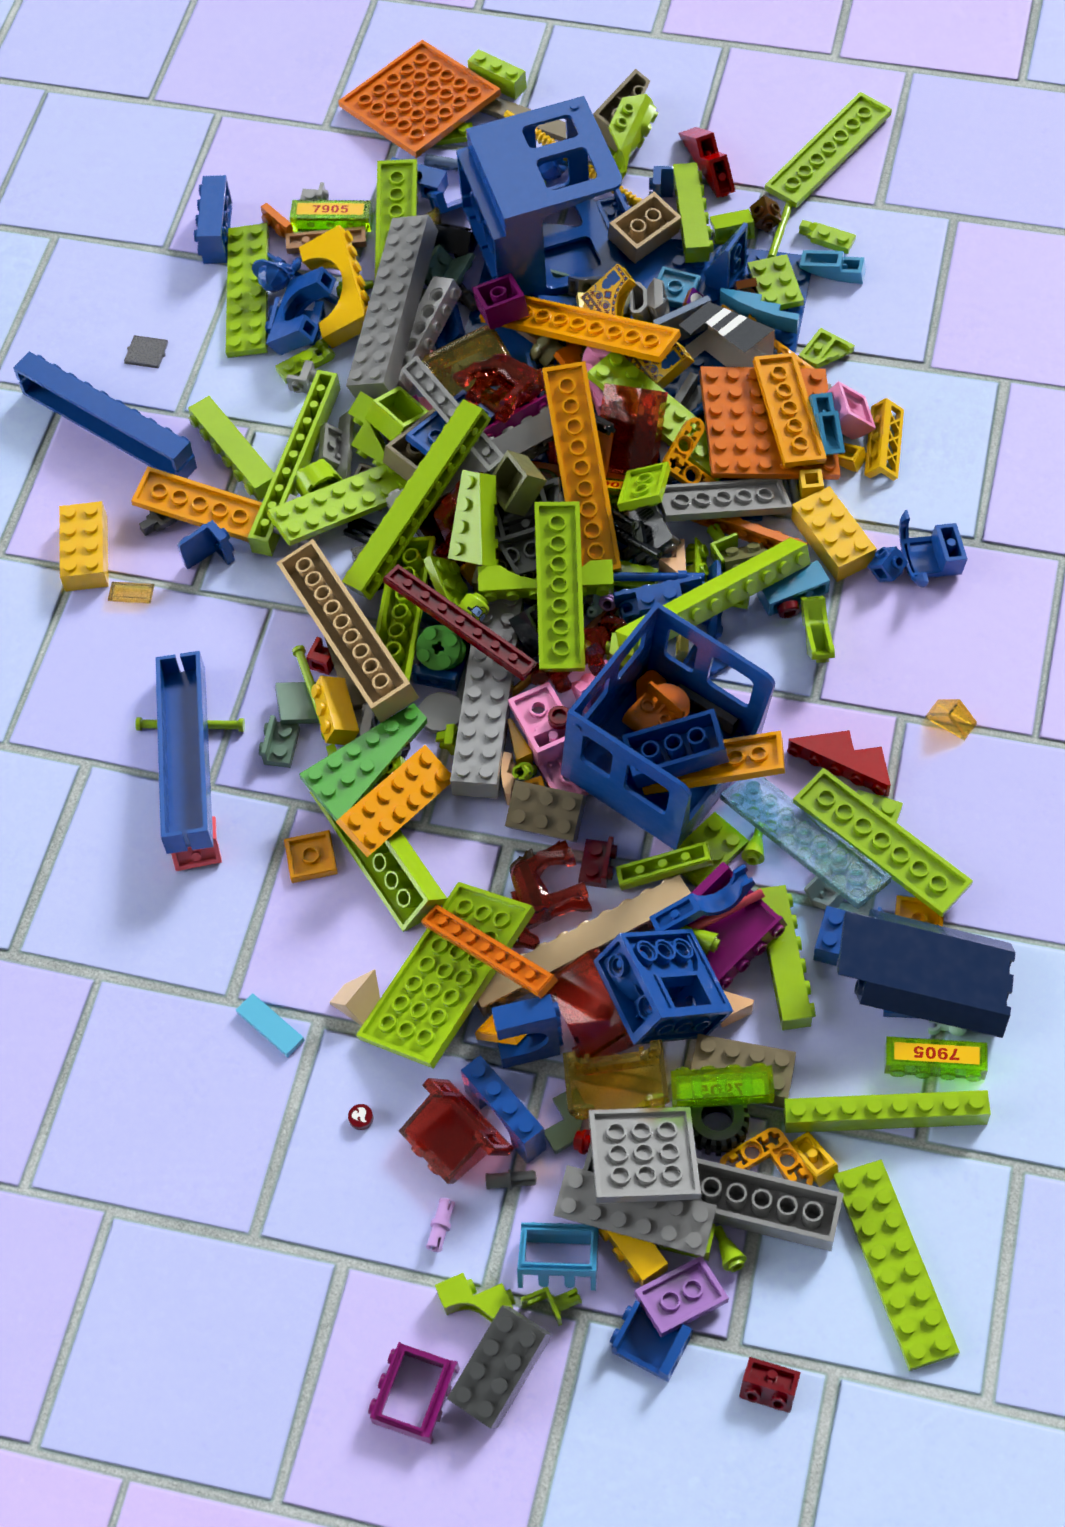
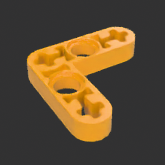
M693 417L683 424L662 463L668 461L669 466H671L672 463L670 461L675 460L677 467L671 468L669 475L682 484L698 483L699 481L700 483L716 482L714 478H711L710 475L688 461L705 430L703 421L697 417ZM696 424L695 429L697 431L693 432L690 436H687V434H689L692 430V427L690 425ZM680 440L687 442L688 450L686 452L679 448ZM687 470L694 472L695 480L693 482L686 478Z
M771 1127L724 1154L720 1159L721 1164L726 1165L727 1161L732 1164L738 1161L739 1156L737 1154H740L742 1160L736 1163L735 1167L750 1170L770 1157L784 1179L797 1182V1176L794 1171L800 1167L797 1171L801 1179L806 1178V1184L813 1186L811 1172L784 1133L778 1128ZM769 1136L773 1138L778 1137L777 1145L773 1142L769 1143L765 1147L766 1152H764L762 1146L768 1143ZM749 1147H754L759 1151V1156L755 1159H750L745 1155V1150ZM784 1155H790L794 1158L795 1162L792 1166L786 1167L781 1164L780 1158Z

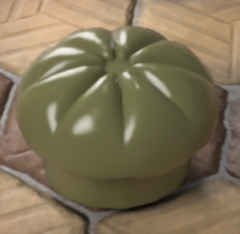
M541 336L532 346L530 358L536 364L548 367L556 360L553 356L555 352L565 346L557 339Z

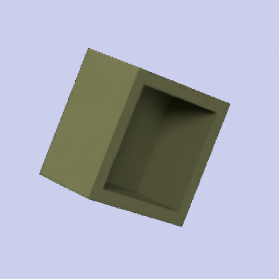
M509 450L506 451L492 474L496 475L497 502L504 511L524 517L547 482L528 456Z

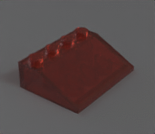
M604 384L600 416L613 423V428L616 429L608 472L626 475L628 470L657 464L668 392Z

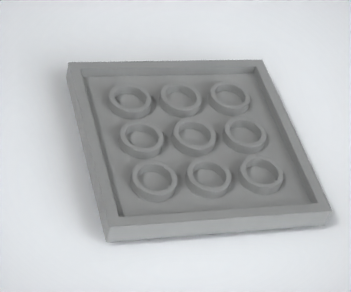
M690 1107L589 1110L588 1117L596 1203L701 1199Z

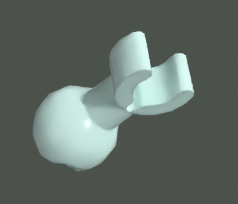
M929 1021L930 1023L937 1024L935 1028H928V1034L936 1035L940 1031H950L954 1036H962L967 1032L966 1029Z

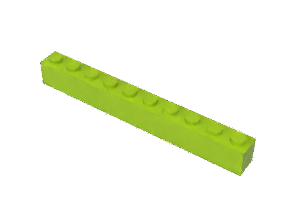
M317 370L247 537L252 553L273 556L281 535L274 533L275 526L267 516V511L286 503L289 494L298 495L295 487L296 472L311 463L320 441L321 425L325 422L327 423L341 390L337 373Z
M463 399L455 409L454 414L443 427L442 432L431 445L430 450L419 463L418 468L407 481L400 495L395 499L363 550L358 554L351 568L346 572L342 582L352 591L371 601L383 583V577L391 571L490 422L491 418L483 408Z
M788 538L663 606L694 626H697L811 564L808 545ZM645 615L615 631L619 647ZM670 630L668 641L680 634ZM641 638L631 649L628 655L632 656L636 652L640 645Z

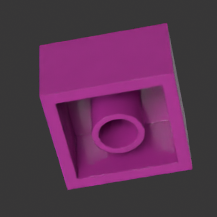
M511 273L472 287L477 308L490 330L529 316L525 296Z

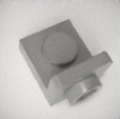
M320 182L319 189L302 188L299 203L328 202L329 191L325 189V183Z

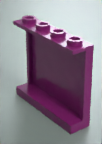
M722 862L691 893L706 896L718 892L730 882L733 876L732 870L726 863ZM762 899L702 929L719 933L718 939L721 942L716 952H710L708 955L704 952L723 990L732 984L733 978L739 972L742 973L749 967L750 961L756 955H761L767 949L768 944L774 938L780 937L785 931L787 924L783 917L776 914ZM703 915L702 917H700V918L694 920L693 922H691V923H689V924H687V925H690V924H692V923H694V922H696V921H698V920H700V919H702V918H704V917H706V916Z

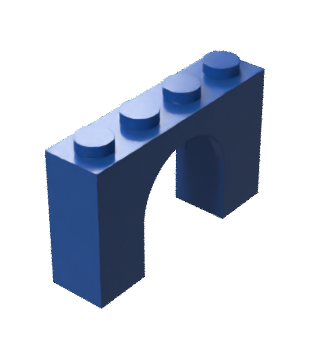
M323 266L291 279L287 285L266 344L280 356L314 342L319 326L308 316L301 314L313 302L331 295L336 278Z
M551 994L544 995L542 999L535 997L491 1008L498 1041L527 1034L517 1045L497 1043L503 1069L561 1055L560 1046L564 1045L561 1015L558 1002H552Z
M481 1055L461 1069L467 1095L480 1110L488 1105L495 1112L510 1135L512 1147L527 1164L547 1149L544 1127Z

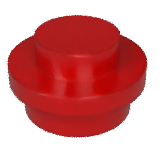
M578 1130L574 1136L573 1148L580 1154L585 1155L588 1152L591 1142L590 1130Z

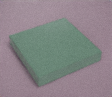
M282 682L275 684L280 724L319 723L305 682Z

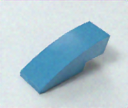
M803 250L799 265L800 269L809 273L846 283L863 284L866 272L865 257H844V251Z
M832 392L811 394L809 401L826 455L844 454L845 448L839 413L835 411Z

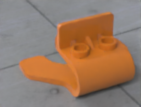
M649 670L636 681V702L627 710L622 718V722L635 732L688 716L690 700L683 689L666 683V679L658 672Z

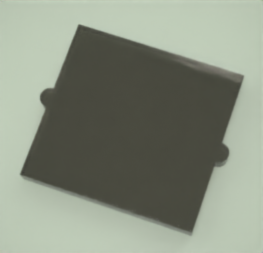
M134 335L130 346L127 347L128 352L124 363L159 369L163 357L166 356L165 351L169 342L166 339Z

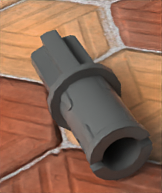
M463 283L458 285L462 290L459 302L465 305L471 312L478 311L474 293L468 290Z
M510 1169L504 1173H486V1188L489 1190L509 1187L510 1190H513V1187L534 1186L537 1182L536 1172L534 1170L512 1172Z

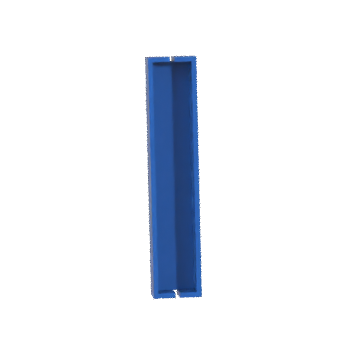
M30 351L13 367L24 395L149 467L184 478H188L196 470L197 465L191 448V442L186 437L178 436L170 428H164L154 419L147 418L141 415L138 410L125 406L122 401L111 398L105 391L95 389L89 382L81 381L73 373L65 372L57 364H51L41 355H35Z
M200 651L180 653V659L184 668L182 672L175 654L155 657L160 833L166 854L188 851V847H191L192 850L213 847L206 676Z

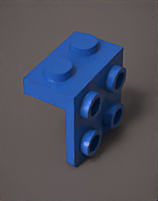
M211 520L207 524L200 526L198 530L189 536L182 538L177 546L184 566L190 569L215 552L218 553L227 565L234 562V548L229 542L230 535L226 529H220Z

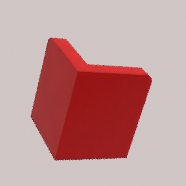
M316 637L306 656L309 668L330 675L334 666L328 648L323 646L322 638Z

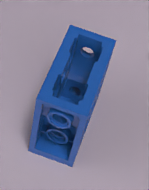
M692 929L619 933L593 960L633 1045L697 1039L698 1034L709 1035L733 1012Z

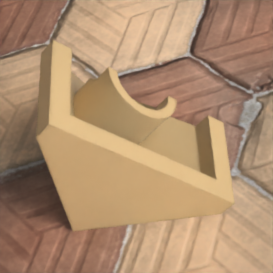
M374 969L345 983L329 1002L330 1005L361 1026L380 1000L376 970Z

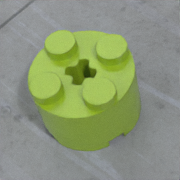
M319 459L305 468H300L296 472L295 487L297 492L303 496L343 479L331 464L324 459Z

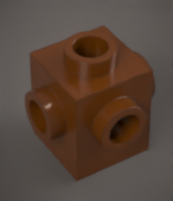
M763 195L750 206L756 228L768 233L782 222L778 203Z

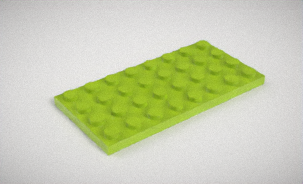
M461 882L456 884L442 905V908L510 949L535 913L532 905ZM427 928L356 1036L363 1042L434 1069L497 971Z

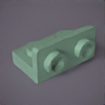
M270 715L269 722H266L264 725V742H260L259 756L262 757L264 765L291 768L300 732L299 724H280L274 715Z

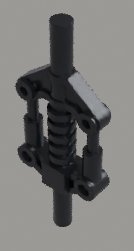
M611 507L613 520L617 519L622 523L626 522L632 527L631 534L614 525L616 539L627 545L623 550L618 549L620 560L629 561L642 552L658 560L661 559L663 552L646 544L644 523L639 520L633 521L627 515L619 512L617 508Z

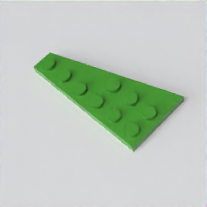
M412 703L299 774L300 779L331 817L337 821L359 802L365 794L369 793L389 769L392 761L402 754L404 747L409 742H412L427 724V717Z

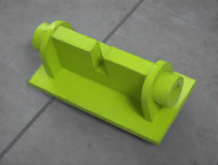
M696 537L694 538L695 544L690 543L685 549L686 564L689 565L686 566L687 573H705V582H707V575H709L707 557L709 556L707 546L702 544Z

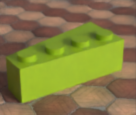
M462 470L448 559L483 566L498 565V559H496L495 548H498V539H495L497 517L494 514V506L497 505L496 475Z

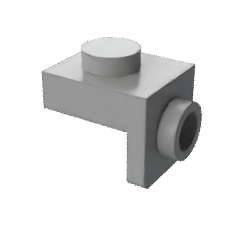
M305 360L300 376L287 375L286 379L290 391L308 394L317 372L313 361Z
M817 874L804 888L812 905L826 910V906L838 908L847 897L844 889L827 884L821 874Z

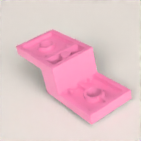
M550 682L509 698L508 704L528 739V746L532 751L533 761L547 787L585 796L588 795V792L573 782L564 780V776L561 775L566 728L557 730L552 728L548 722L550 709L555 706H563ZM535 707L545 709L541 714H536L532 711Z

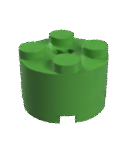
M443 625L426 627L416 643L417 659L424 666L432 670H452L459 666L466 656L467 646L464 639ZM439 645L444 647V651L438 649Z

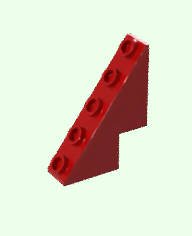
M694 127L678 133L692 158L697 162L698 168L702 171L717 198L726 197L728 194L736 192L727 154L718 151L714 132Z
M850 730L788 738L787 752L791 756L805 759L813 766L825 768L835 776H842L857 786L871 789L877 795L889 796L891 784L882 746L854 750Z

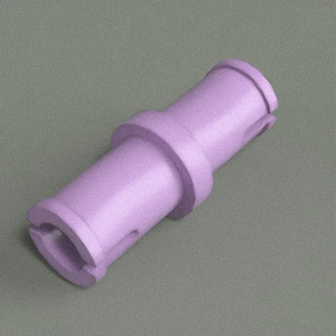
M447 1198L439 1199L435 1218L430 1223L432 1229L426 1244V1248L431 1249L433 1252H441L443 1249L446 1232L450 1231L451 1228L449 1222L455 1206L454 1201L450 1202V1199Z

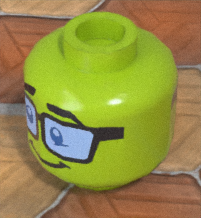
M477 592L466 594L457 605L480 622L489 613V602Z

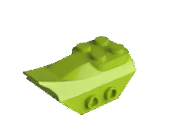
M646 93L622 98L608 127L618 150L615 152L609 146L608 148L622 175V179L627 172L628 160L636 148H641L645 140L643 136L647 137L652 128L650 122L654 123L659 113L656 111L657 107L654 106L652 99Z

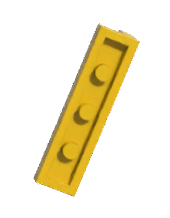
M884 398L871 406L870 412L876 429L868 433L864 475L871 479L882 473L894 481L898 479L904 409L888 398ZM891 410L896 413V420L894 419ZM890 426L894 432V437L890 431ZM888 443L890 444V446H891V448H892V450H893V454L891 453V451H890V449H889V447H888ZM887 460L891 466V470L886 467Z

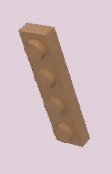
M365 226L343 228L351 233L354 248L367 247ZM329 230L287 233V254L300 253V246Z

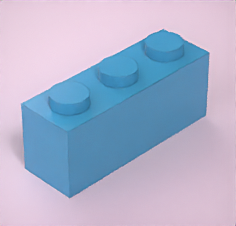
M817 560L759 591L757 597L768 616H772L778 613L777 607L783 602L795 600L801 604L800 598L821 596L829 593L830 579Z

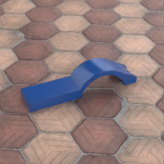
M743 864L734 869L730 882L718 892L706 896L691 893L650 916L649 918L655 930H678L703 915H720L734 908L755 885L753 878H748L746 875L748 871L746 865Z

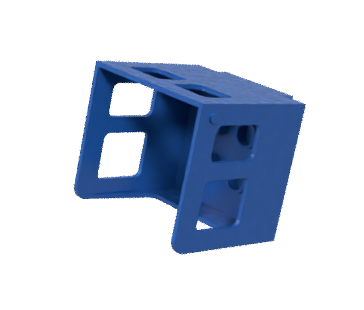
M585 96L466 129L468 147L456 150L462 208L492 280L511 273L524 295L538 298V295L558 296L568 293V277L570 276L603 277L617 263L624 268L616 246L608 239V228L594 200L595 197L617 190L622 185V175ZM559 119H565L566 140L536 148V127ZM588 156L597 174V177L589 180ZM567 158L568 180L563 184L547 188L538 167L544 163ZM570 207L577 210L582 225L543 236L542 222L545 217ZM582 239L590 240L601 265L562 278H555L547 264L544 251Z
M656 602L567 712L561 775L676 850L687 836L699 826L731 782L688 788L681 780L624 744L622 735L632 733L633 731L622 722V718L627 710L636 702V681L647 671L654 670L666 679V683L676 686L683 684L738 719L737 729L731 736L721 730L723 739H730L762 733L775 688V680L759 666ZM670 630L677 632L697 646L698 650L694 669L683 664L667 652ZM641 638L638 649L619 672L621 662ZM714 657L753 682L749 704L744 703L710 680L709 676ZM605 683L602 694L587 713L582 716L586 705ZM689 710L688 716L695 714ZM630 766H633L665 787L668 792L644 795L642 788H637Z

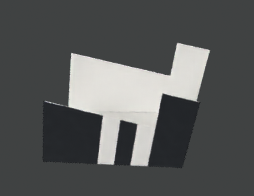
M707 302L679 324L689 334H692L704 323L708 324V329L684 347L693 359L706 350L726 367H754L752 362L754 356L773 355L774 328L711 302Z

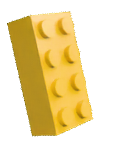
M830 486L792 504V522L837 582L867 568L875 557L877 548Z
M102 501L59 506L60 579L66 592L109 587L108 516Z

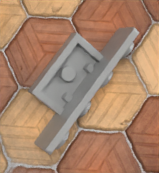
M348 411L339 418L338 428L326 422L321 425L318 460L324 459L331 464L343 480L351 477L352 474L351 460L353 454L351 443L354 440L353 428L355 422L352 421L354 417L348 414Z

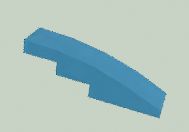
M721 288L720 305L724 304L729 309L747 318L751 314L757 322L771 328L797 334L799 327L798 313L780 311L781 304L761 301L762 294Z

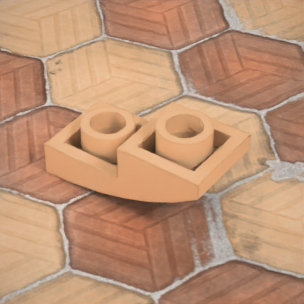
M504 752L501 763V778L504 797L507 805H510L516 780L512 775V769L517 763L513 760V753Z

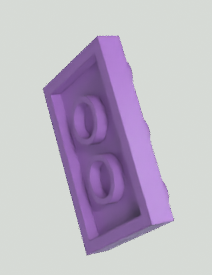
M702 1256L639 1287L634 1292L635 1297L641 1303L642 1308L661 1338L681 1328L683 1324L686 1325L729 1301L728 1295Z

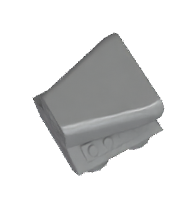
M653 278L647 289L640 282L635 281L637 285L630 292V310L633 319L653 323V320L670 313L668 297L662 280Z

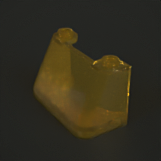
M488 325L482 326L427 354L421 360L453 397L463 389L469 393L500 377L491 371L480 374L474 370V365L484 359L499 357L504 360V363L500 366L504 368L509 367L521 374L520 369L497 331L490 329ZM500 377L504 384L509 385L504 378Z
M662 1039L649 1041L650 1047L645 1050L644 1046H641L637 1052L593 1058L589 1054H584L585 1059L576 1057L575 1051L563 1053L569 1114L575 1116L577 1120H585L589 1118V1110L665 1108V1105L670 1102L667 1054Z

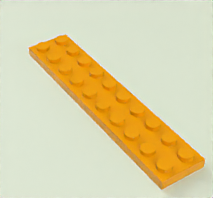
M526 295L524 296L529 316L501 326L657 363L663 361L681 337L680 329ZM480 314L479 316L481 322L486 323L483 316Z
M582 361L542 368L564 501H579L582 566L590 560L612 559L613 572L622 571L586 363Z

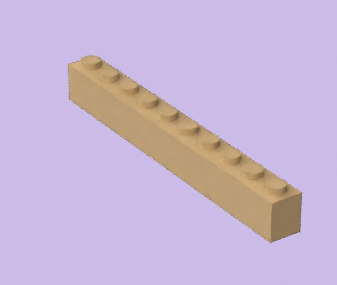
M680 875L666 878L660 885L654 888H647L639 896L633 899H626L618 907L612 910H604L591 921L585 920L577 928L569 932L564 931L556 939L548 943L543 942L535 950L520 955L555 975L556 978H559L594 960L619 933L645 932L653 929L654 926L649 918L650 916L686 897L691 892ZM496 972L476 1005L483 1017L492 1013L491 1008L510 1004L531 992Z

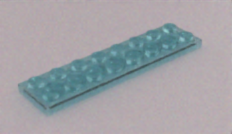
M765 777L737 781L721 793V801L857 909L891 883L892 877L825 824L795 805L793 799Z

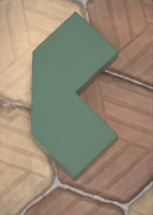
M575 1087L552 1098L553 1103L563 1118L562 1121L544 1130L545 1138L555 1154L573 1145L574 1136L578 1130H581L583 1119L585 1118L587 1108Z

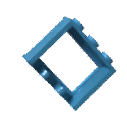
M521 1222L517 1268L518 1288H523L524 1275H538V1284L541 1287L549 1285V1276H564V1283L567 1288L575 1286V1276L591 1277V1291H596L599 1228L585 1224ZM527 1242L591 1244L590 1264L525 1262Z

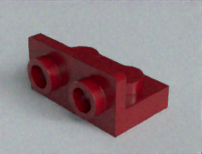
M609 836L608 842L586 839L578 878L579 885L607 888L608 880L613 879L614 866H611V861L616 859L618 845H614V837Z
M749 1357L739 1397L749 1402L790 1413L801 1372Z

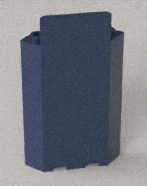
M870 909L869 915L865 916L846 911L843 919L837 973L838 975L858 979L855 984L854 994L857 995L859 1004L1003 1038L1011 1015V1007L1007 1006V999L1013 990L1014 975L1010 974V966L1015 961L1016 952L1009 942Z

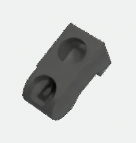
M568 277V295L576 298L577 292L585 293L602 277Z

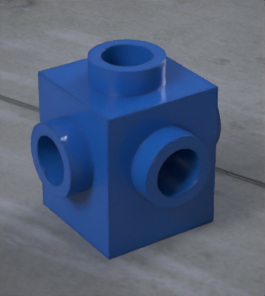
M896 546L882 547L876 551L875 557L867 567L879 582L895 581L903 573V569L908 564V561Z

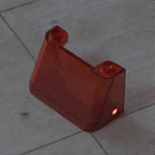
M598 947L586 951L553 973L558 981L545 994H551L552 1001L558 1002L559 1010L574 1039L575 1046L571 1048L573 1055L577 1061H582L584 1068L636 1046L633 1045L593 962L601 953Z

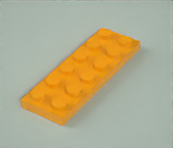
M795 353L754 356L753 366L783 467L825 463L827 456Z
M147 466L131 500L133 506L199 527L213 520L220 529L225 528L230 537L249 542L247 537L262 502Z
M781 730L723 739L730 762L676 778L681 780L688 788L785 774ZM659 783L642 787L644 795L668 792Z
M424 745L342 815L336 823L364 855L368 857L451 784V773L432 751Z

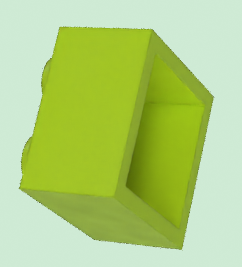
M398 386L374 399L365 419L388 438L389 441H392L426 414L428 410L402 387Z

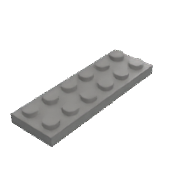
M746 479L666 485L662 502L659 503L665 522L791 513L792 504L781 479Z
M567 1165L553 1216L705 1257L717 1205L699 1200L596 1203L594 1172Z

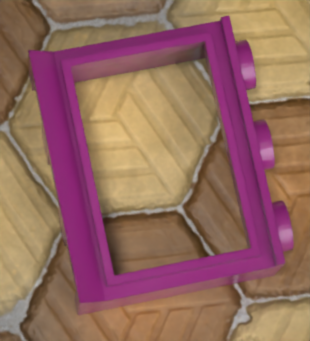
M398 1342L396 1349L392 1348L387 1361L390 1364L388 1371L380 1377L378 1383L380 1391L377 1399H372L368 1414H371L370 1419L373 1424L432 1444L434 1440L432 1436L436 1422L441 1420L443 1413L441 1408L446 1396L448 1397L452 1390L451 1381L454 1373L458 1374L460 1370L458 1361L448 1360ZM404 1355L443 1368L421 1428L382 1414Z

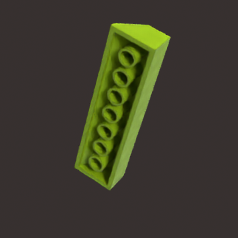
M435 536L413 537L393 568L399 564L421 581L428 584L429 573L423 559L430 555L433 556ZM384 584L375 631L408 681H410L423 610Z
M309 792L403 932L421 923V920L436 904L442 906L445 903L447 897L400 829L370 856L366 857L312 792Z

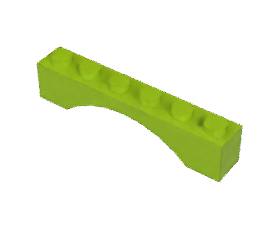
M612 559L590 560L582 566L583 597L591 594L606 596L614 593ZM500 565L478 566V591L488 602H494L497 599L516 601L519 598L537 600L536 579L519 576Z

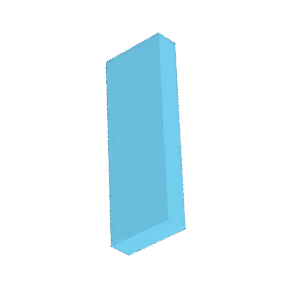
M253 993L236 1009L238 1015L287 1058L305 1041L302 1035Z

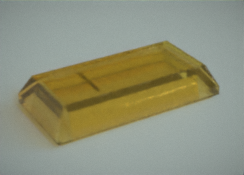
M112 581L108 601L151 604L155 584Z

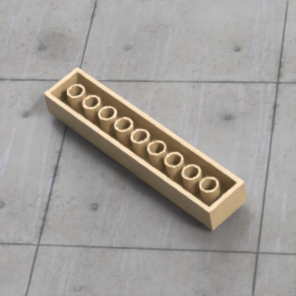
M314 539L276 562L380 723L419 698Z

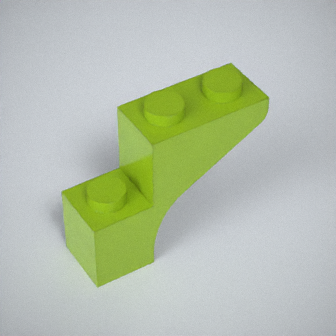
M360 391L348 411V414L354 417L352 421L361 426L351 445L357 449L355 453L365 459L370 456L373 458L372 463L379 466L384 464L383 457L386 444L380 432L365 419L374 399Z
M824 596L800 598L802 625L805 627L807 655L812 660H816V663L829 662V658H835V649L828 625L826 598Z
M464 1272L435 1284L446 1315L457 1311L469 1310L479 1313L492 1323L502 1305L513 1308L512 1305L516 1304L511 1290H505L503 1283L476 1294L477 1290L472 1279L467 1280Z

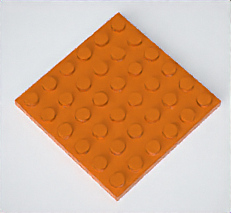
M421 40L338 100L340 108L415 158H418L499 97L501 90L434 46Z
M700 366L699 375L711 478L799 479L800 470L821 469L824 480H839L841 473L838 454L826 455L827 460L823 464L783 467L754 367ZM800 368L808 397L811 394L826 393L828 391L826 369Z

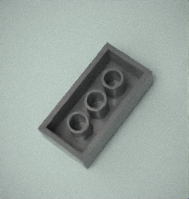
M502 1305L451 1390L447 1400L490 1429L498 1428L553 1334L512 1307Z

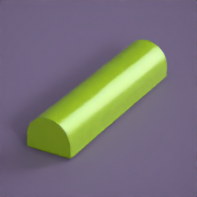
M707 841L616 866L619 887L624 891L712 866L714 863Z

